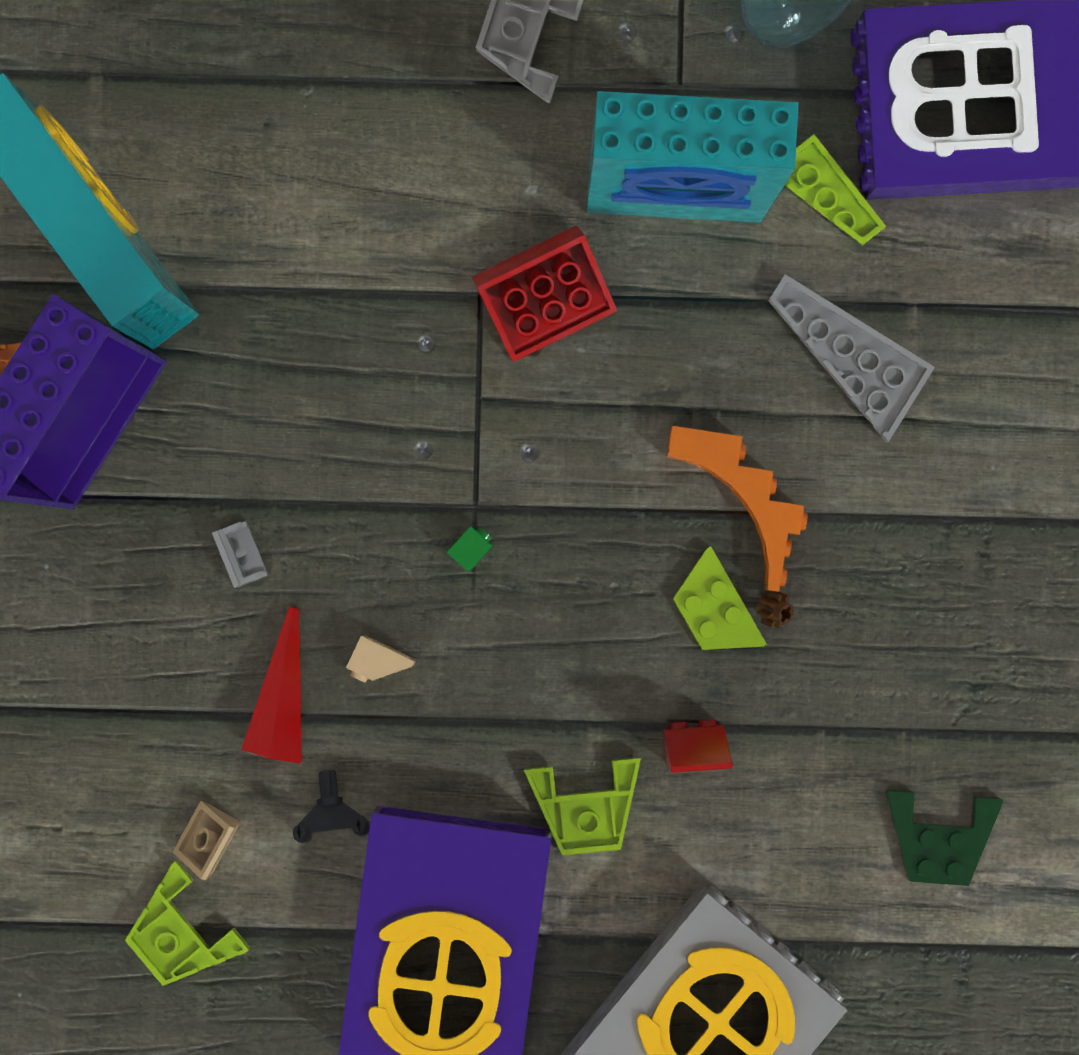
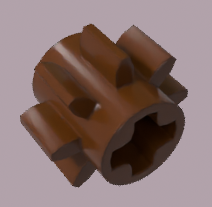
M769 591L768 595H763L759 599L756 609L757 614L763 617L761 624L770 628L773 626L781 628V625H785L791 620L794 610L792 604L787 603L789 595Z

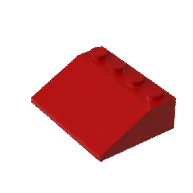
M577 225L471 277L512 362L617 312V308L585 234Z

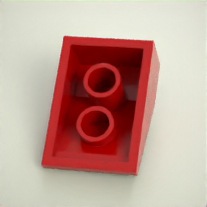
M716 719L699 720V725L687 726V721L669 722V727L663 728L665 763L671 773L733 768L724 726L716 724Z

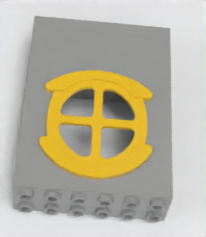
M702 883L560 1055H678L673 1050L669 1033L672 1012L678 1002L686 1003L709 1024L706 1031L686 1055H701L713 1039L720 1034L728 1038L747 1055H811L848 1010L842 1003L844 997L833 984L826 979L822 983L820 981L821 978L816 974L817 972L805 961L799 964L797 962L798 959L793 955V951L780 941L776 945L774 938L770 936L771 933L757 922L753 926L750 923L752 920L742 908L735 903L732 907L727 904L729 901L714 885L708 888ZM729 973L743 978V986L720 1013L713 1012L690 992V987L694 983L710 975ZM753 992L762 994L768 1009L766 1034L762 1043L758 1046L752 1045L729 1025L732 1016Z

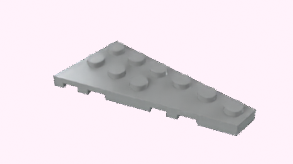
M785 274L768 301L886 443L889 442L935 367Z

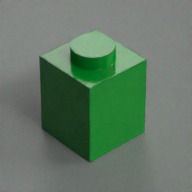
M470 526L447 553L467 572H470L493 547L489 543L492 537L480 526L476 530Z

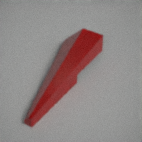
M290 606L241 750L269 759L301 764L303 756L301 744L300 609Z

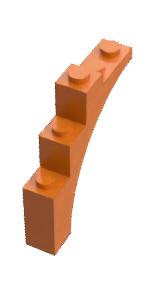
M672 426L670 428L666 457L688 462L709 472L727 485L738 497L754 521L762 543L765 562L764 590L780 592V586L785 587L787 580V569H783L784 558H789L792 541L787 540L788 534L800 535L801 530L806 529L808 513H804V506L769 500L770 495H775L777 479L773 478L774 471L738 466L739 461L744 462L746 454V444H742L743 436Z

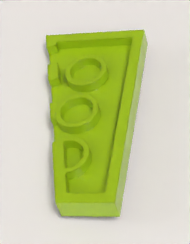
M815 134L796 148L795 170L784 185L786 188L862 246L886 228L883 221Z

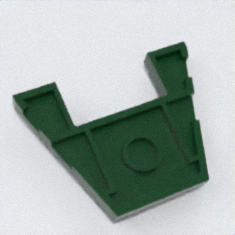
M886 789V797L890 805L891 817L896 829L907 880L910 882L969 886L1002 807L1003 800L1000 798L974 796L971 827L914 823L915 793L912 791Z

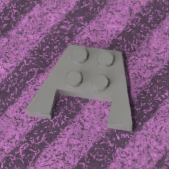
M491 0L475 47L476 51L542 100L551 104L559 76L530 66L548 12L578 21L584 0Z

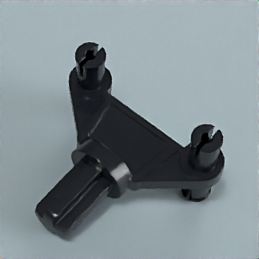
M320 771V799L316 800L317 805L294 827V839L304 844L311 841L312 833L352 829L358 836L368 835L370 822L343 802V797H338L336 771Z

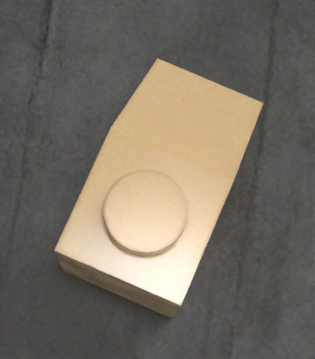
M362 635L346 668L352 671L350 676L366 683L368 679L373 681L414 666L416 659L366 635Z

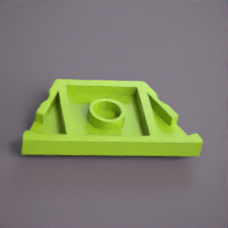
M707 547L672 598L702 650L763 647L767 645L712 547Z

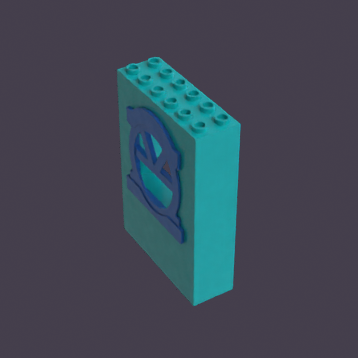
M597 91L589 158L586 213L761 223L795 170L799 102Z

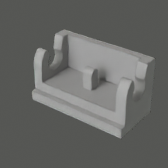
M247 521L238 522L212 532L234 588L268 576Z

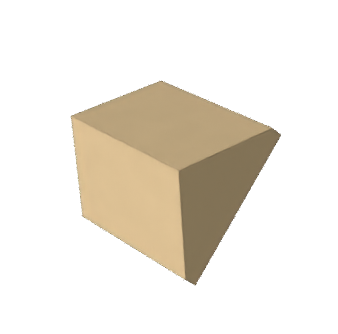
M200 801L173 853L200 879L206 881L214 873L241 821L204 801Z

